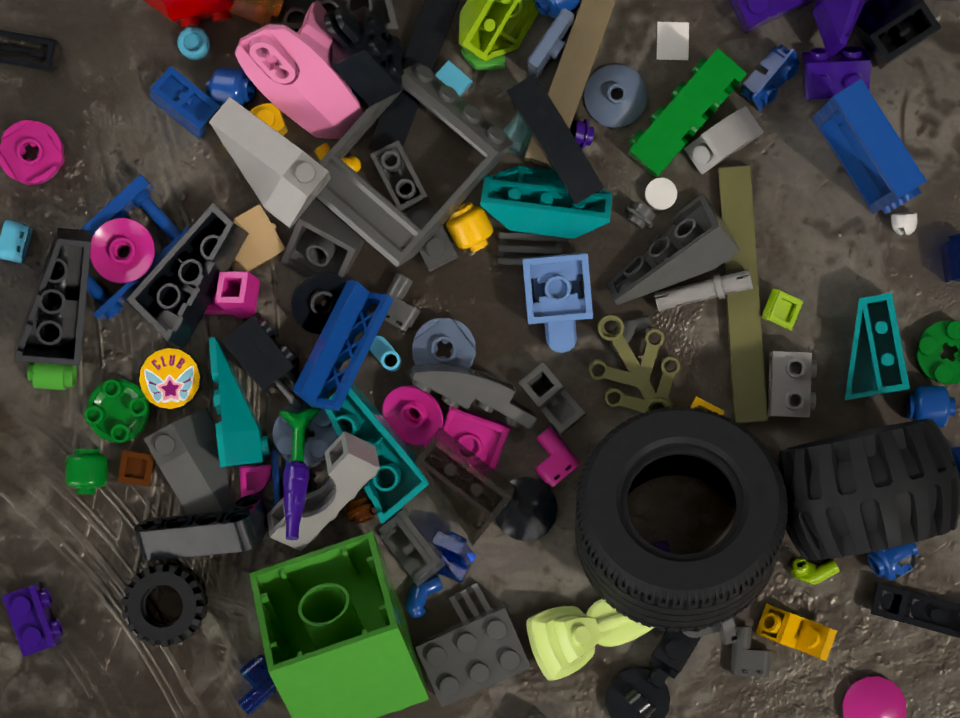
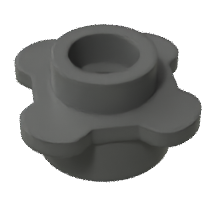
M634 201L631 207L627 206L625 208V212L628 214L626 219L631 224L641 230L644 226L651 229L653 225L652 220L656 215L650 209L637 201Z

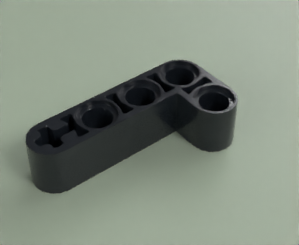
M258 494L241 497L232 505L229 511L152 518L144 520L134 527L142 557L147 561L248 551L258 546L269 530L262 496Z

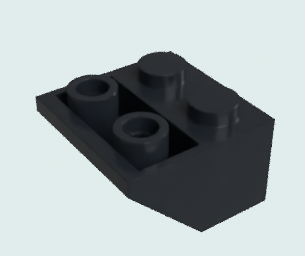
M869 0L864 3L853 30L879 69H882L933 36L942 27L924 0Z

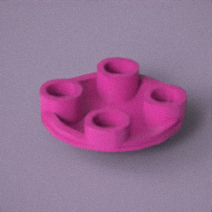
M880 676L865 677L853 681L850 688L846 691L842 703L844 718H905L907 714L906 700L901 689L891 680Z

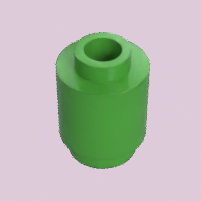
M30 362L27 378L29 382H33V387L37 389L67 390V387L74 388L76 385L77 366Z

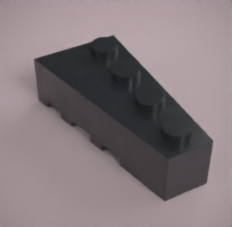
M57 228L14 348V361L80 366L91 250V230Z

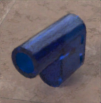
M262 654L257 658L253 657L240 670L242 676L253 686L238 701L239 706L250 716L277 691L268 672L266 658Z

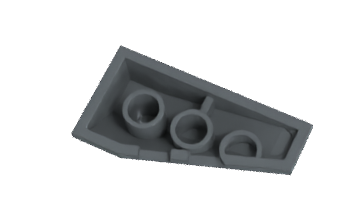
M704 193L679 210L670 219L673 225L662 236L656 234L649 241L652 245L644 255L633 257L607 284L612 298L617 305L714 270L722 263L728 262L740 251L732 233Z
M206 408L177 420L144 438L160 470L188 515L230 510L233 505V499L229 487L227 467H220L216 427Z

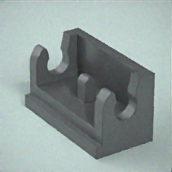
M401 510L378 530L380 538L385 542L417 586H420L446 565L405 511Z

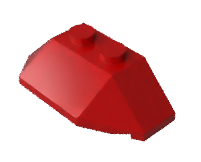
M144 0L173 22L181 23L183 28L200 25V20L212 18L213 22L231 20V14L240 13L248 0Z

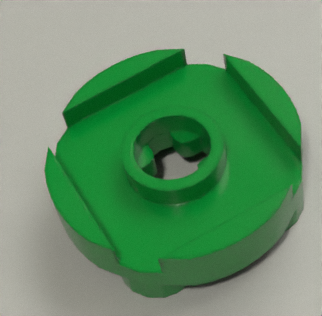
M945 320L931 324L921 332L918 338L914 355L917 367L926 378L937 383L948 385L960 383V321ZM945 343L948 347L955 348L956 352L953 354L954 359L952 361L948 358L942 359L940 357V353L944 351L942 345Z

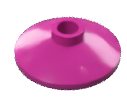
M117 218L110 220L100 226L92 237L91 262L95 270L109 281L129 283L138 280L147 273L154 261L155 245L151 234L142 224L132 219ZM128 246L130 249L129 255L125 258L120 257V248Z
M406 385L393 389L384 400L382 408L383 417L405 443L412 445L428 444L441 432L443 427L442 410L431 394L424 392L416 386Z

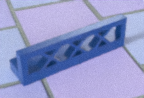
M347 280L292 391L311 407L339 411L393 299L388 294L370 293L356 280ZM372 303L378 304L376 311L367 316ZM365 330L362 339L354 344L356 336ZM351 358L348 367L340 372L342 364ZM337 386L332 400L325 399L328 392Z

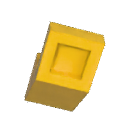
M766 603L755 634L827 661L838 630Z

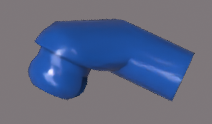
M438 574L430 577L420 586L413 584L410 587L404 603L405 610L409 613L410 617L421 618L426 612L424 605L427 596L444 589Z

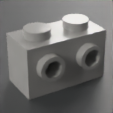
M769 352L767 417L810 418V411H815L816 394L811 392V379H816L817 361L812 360V353Z

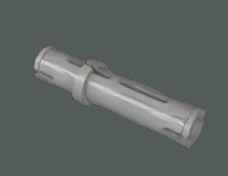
M749 269L720 276L719 273L713 275L714 278L655 291L654 295L658 311L661 312L662 310L716 297L721 300L725 299V295L752 290L753 284Z

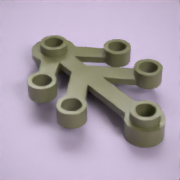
M613 313L603 315L598 322L599 334L603 339L612 341L628 371L608 366L602 359H595L589 364V374L596 380L605 378L638 387L644 397L640 398L623 394L619 387L612 386L604 394L607 405L610 407L622 406L643 413L646 411L651 412L653 405L657 403L662 404L664 409L666 407L673 408L674 404L669 398L674 376L680 370L678 358L674 355L663 357L660 363L663 373L657 391L654 390L650 383L658 349L665 340L662 330L652 327L646 331V347L641 364H639L623 336L624 324L622 319ZM612 320L616 322L617 327L614 331H607L604 328L607 321ZM653 332L661 335L657 343H651L648 340L649 335ZM668 360L676 362L674 370L668 371L664 368ZM596 364H601L605 368L604 372L600 375L594 374L592 371L593 366ZM611 392H618L620 399L616 402H611L608 399V395Z

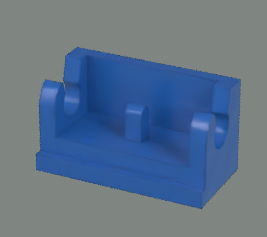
M172 66L150 88V100L199 140L205 135L209 121L221 108L219 104Z

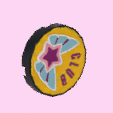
M164 347L156 349L145 357L139 368V388L145 394L148 403L158 409L174 411L185 408L195 400L202 389L203 374L200 364L192 354L181 348Z

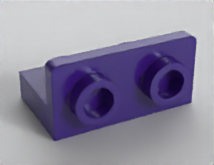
M41 582L2 596L23 657L62 643L61 636L64 635L61 622L57 617H53L50 606L53 605L51 594L47 587L43 588Z

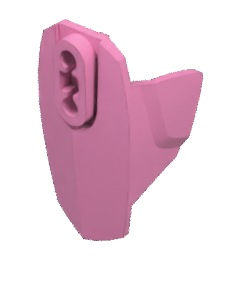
M319 1L311 3L303 24L297 33L286 25L268 24L240 38L235 55L248 78L278 109L314 137L341 139L364 113L365 110L353 94L352 87L332 67L333 36L326 29L324 15L327 11Z

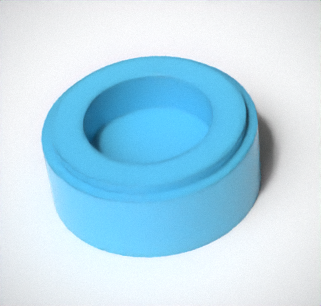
M195 26L187 27L178 36V48L186 58L199 60L208 54L211 42L203 29Z

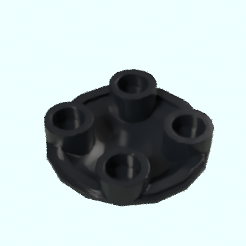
M521 477L511 480L501 488L495 498L493 510L495 520L502 532L516 540L530 541L539 539L549 532L556 521L558 508L556 497L549 486L538 479Z

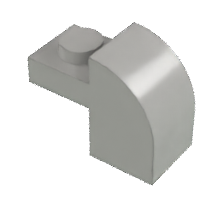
M745 106L702 133L699 138L685 147L684 150L701 175H703L764 132Z

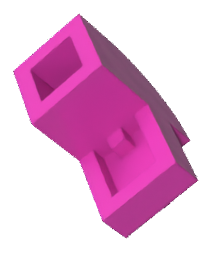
M219 272L217 291L204 315H234L238 319L255 316L260 280L250 272Z

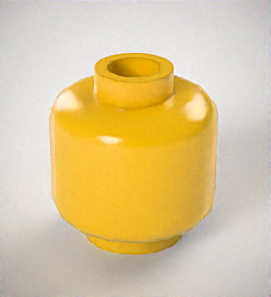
M472 202L460 205L446 222V228L455 246L459 249L470 248L471 252H476L488 245L487 239L493 233V226L484 208L479 205L473 206Z

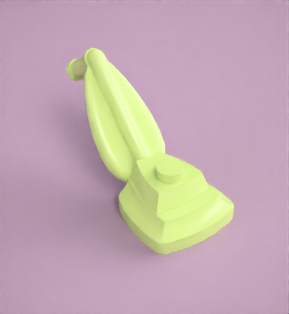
M603 599L594 602L586 614L576 606H561L539 612L529 617L526 621L532 653L543 675L549 681L569 676L586 665L595 653L596 644L605 647L619 646L637 639L655 627L651 626L649 628L641 625L640 622L636 623L628 619L627 616L625 617L618 613L616 608L613 609Z

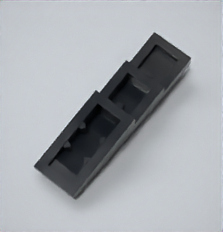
M535 74L506 90L538 147L541 148L555 174L560 178L573 203L578 204L603 189L604 187Z

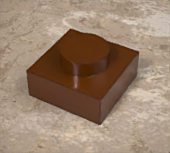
M122 450L117 482L151 487L155 466L153 455Z

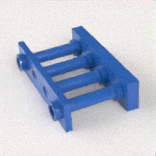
M141 174L80 230H91L92 240L94 233L100 226L113 219L128 218L126 213L136 206L137 208L141 207L172 242L159 254L155 251L154 261L145 275L133 282L124 283L125 285L111 298L88 274L87 292L101 306L93 313L100 320H104L106 317L111 320L124 308L121 304L190 229L188 226L181 232L150 198L152 196L150 191L154 187Z

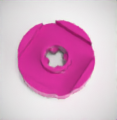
M32 120L19 121L11 125L2 135L0 165L9 177L25 185H38L49 181L58 173L65 162L61 138L55 130L44 123ZM29 144L33 148H39L35 160L30 158L24 159L23 157L27 152L25 147Z

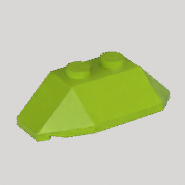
M467 0L460 11L459 44L482 61H488L494 57L517 50L539 14L534 0Z

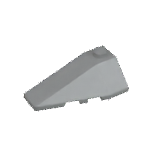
M231 97L227 99L209 121L263 207L288 228L294 225L331 180L327 169Z

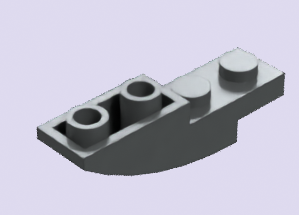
M399 140L370 154L395 206L422 229L436 212ZM443 226L419 250L429 272L458 258Z
M442 364L412 366L409 371L412 379L415 380L413 384L427 393H430L431 390L443 395L441 400L453 408L458 409L461 405L469 409L474 399H477L475 403L477 406L489 413H492L495 409L504 414L503 420L516 428H520L523 425L531 429L537 419L532 410L512 400L516 393L513 386L495 376L466 367Z

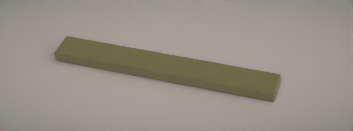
M751 166L718 167L720 217L732 233L740 249L728 262L724 263V275L749 269L753 284L752 290L749 289L726 295L734 421L737 423L766 422L768 417Z

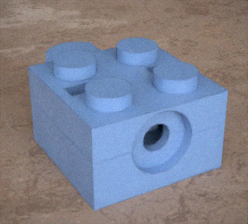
M588 253L522 258L528 324L545 323V335L548 346L560 353L570 351L577 342L576 320L593 319ZM580 281H583V289H581Z

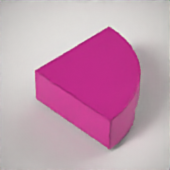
M272 464L239 466L241 497L257 494L265 488L271 478Z

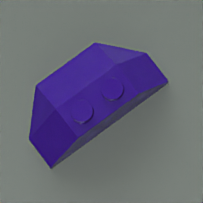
M817 0L812 13L827 54L834 56L846 46L866 0Z

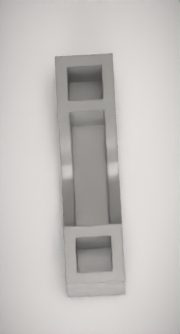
M344 431L324 452L328 475L330 476L329 480L320 489L306 494L305 506L299 526V539L292 541L285 538L284 497L267 514L270 538L299 551H302L311 541H314L319 532L336 518L339 511L356 497L358 491L370 479L376 476L380 469L376 446Z

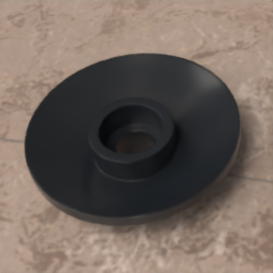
M318 272L303 279L295 288L291 298V312L298 325L308 332L321 334L346 284V280L331 272ZM319 295H324V300L321 303H315V299Z

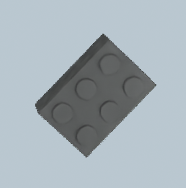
M505 603L476 617L469 618L467 621L460 622L421 639L415 645L441 707L531 668L529 658Z

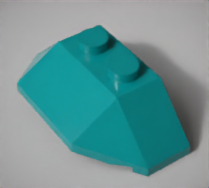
M516 166L501 171L494 176L484 177L480 206L510 231L575 239L610 223L613 194L608 190L601 189L580 203L574 204L560 178L553 170Z

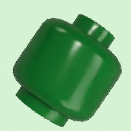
M74 449V453L66 457L65 483L69 487L76 488V494H96V488L106 486L108 482V458L100 454V449Z

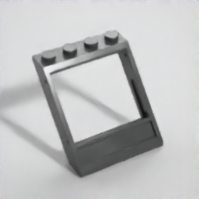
M420 62L404 69L402 91L369 106L319 162L320 165L329 171L331 180L317 195V198L396 267H399L419 252L514 144L502 129L489 122L477 108L470 106L457 94L455 89L444 84L434 75L430 68L422 65ZM403 89L408 94L414 96L485 158L422 229L341 160Z

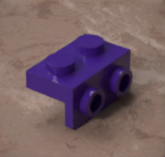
M846 46L834 56L827 54L826 48L822 47L813 48L811 52H802V61L804 63L803 95L805 100L832 98L860 79L863 80L870 91L871 59L865 49L858 46Z

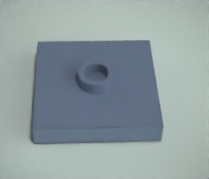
M566 8L560 11L528 58V75L535 74L538 79L552 58L556 59L565 47L566 43L564 40L571 31L574 14Z

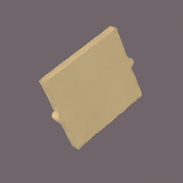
M261 204L234 218L249 233L231 265L234 272H249L286 250L276 232V224L270 222Z

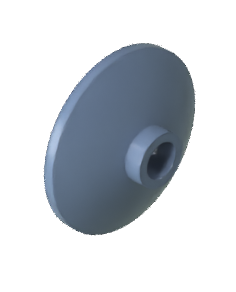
M614 64L600 68L589 78L584 90V103L589 115L597 123L609 128H622L631 125L639 119L647 105L648 93L644 80L635 70L624 65ZM613 89H619L623 96L621 99L615 100L611 97L610 92Z

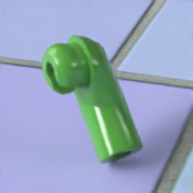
M464 47L461 49L463 58L475 70L505 69V55L494 57L488 61H482Z

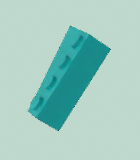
M354 382L339 411L325 409L338 437L345 431L376 446L380 469L376 476L364 485V489L377 511L381 524L435 479L432 473ZM334 394L331 395L328 399L332 400Z

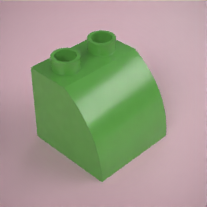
M373 531L249 573L268 672L292 718H377L429 700L416 648L392 578Z

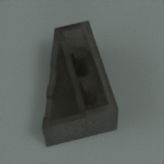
M440 427L419 451L415 463L436 494L441 496L450 509V514L454 520L458 521L467 534V539L472 546L513 498L516 487L514 484Z

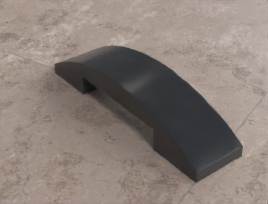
M878 582L870 614L960 638V604Z

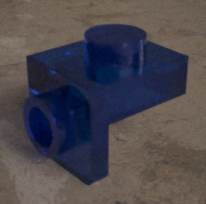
M437 531L432 544L440 551V557L446 563L444 567L436 572L437 574L458 583L464 581L476 557V554L466 544L468 541L466 538L454 532H450L448 536Z

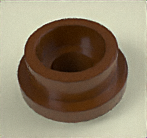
M365 497L347 505L349 513L346 516L348 521H356V524H363L374 518L376 509L371 499Z

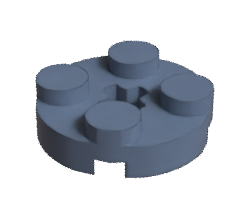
M450 318L432 319L421 326L415 335L412 344L414 363L416 366L442 364L471 368L476 356L474 337L471 331L460 321ZM440 341L443 344L450 342L453 345L450 349L451 357H437L435 353L438 351V346L436 344Z
M304 402L301 403L302 406L298 409L290 405L285 407L283 410H288L297 414L301 411L314 407H311L308 403ZM320 408L319 414L312 419L307 427L310 432L315 433L314 437H309L307 442H305L304 463L308 468L321 464V461L326 459L324 452L338 438L325 409ZM280 415L273 427V441L279 454L289 463L291 462L293 429Z

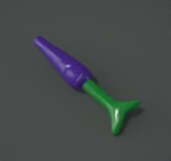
M316 407L306 409L297 414L288 410L279 411V415L293 429L291 462L285 466L283 474L286 518L285 538L292 541L299 539V526L305 506L309 482V468L304 463L305 436L308 425L321 411L320 408Z

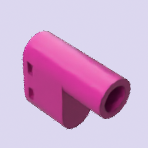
M548 427L535 438L550 456L534 470L546 484L549 483L553 488L577 468L581 462L551 427Z

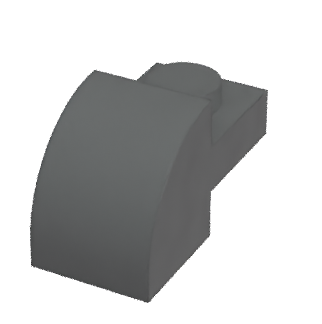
M544 362L518 382L532 402L561 435L586 416L583 409Z

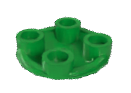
M110 379L101 383L91 393L84 417L90 424L91 429L100 438L109 442L124 443L136 438L145 429L149 419V403L145 394L136 384L125 379Z

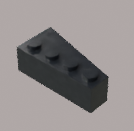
M212 203L126 300L168 342L184 349L217 291L219 272H228L249 233L229 213Z

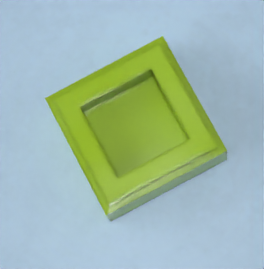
M773 288L761 318L783 329L792 331L804 301Z

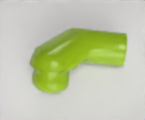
M797 558L791 564L792 575L797 580L810 585H817L840 572L833 558L819 565L810 563L804 558Z

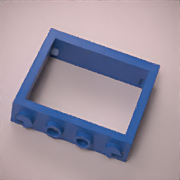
M862 79L834 95L812 117L814 123L873 214L881 209L884 214H887L922 193L918 187L927 182L926 178Z

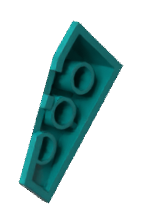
M216 337L209 338L211 375L213 382L218 385V389L214 390L213 401L217 415H221L222 421L215 424L220 467L266 462L265 455H270L268 435L263 436L262 428L220 340Z

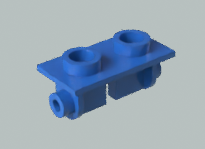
M782 44L778 48L774 47L760 63L761 68L767 71L766 75L755 69L741 86L742 91L740 95L747 101L752 99L759 112L765 105L770 104L776 98L778 89L786 80L793 78L800 64L796 51L793 48L789 51Z

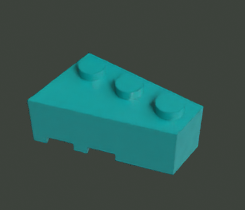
M892 292L859 298L844 400L910 389Z

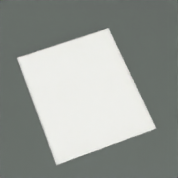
M657 22V60H688L689 22Z

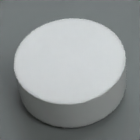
M656 178L645 189V201L654 210H667L677 199L676 186L669 179Z

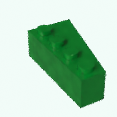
M719 48L715 50L708 60L703 57L691 71L694 76L687 84L682 81L670 94L673 100L666 108L661 105L649 118L652 122L650 127L645 132L639 129L627 143L631 146L627 155L654 179L658 178L747 75L741 67Z

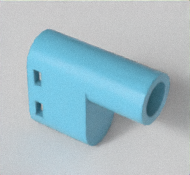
M5 220L0 236V259L23 264L27 256L33 228L26 226L25 223Z
M376 336L370 351L385 369L390 372H396L402 366L401 357L384 337ZM390 355H394L397 358V363L393 367H389L385 363L386 358Z

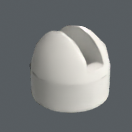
M916 212L891 214V224L897 234L903 235L905 231L906 235H910L915 231L918 223Z

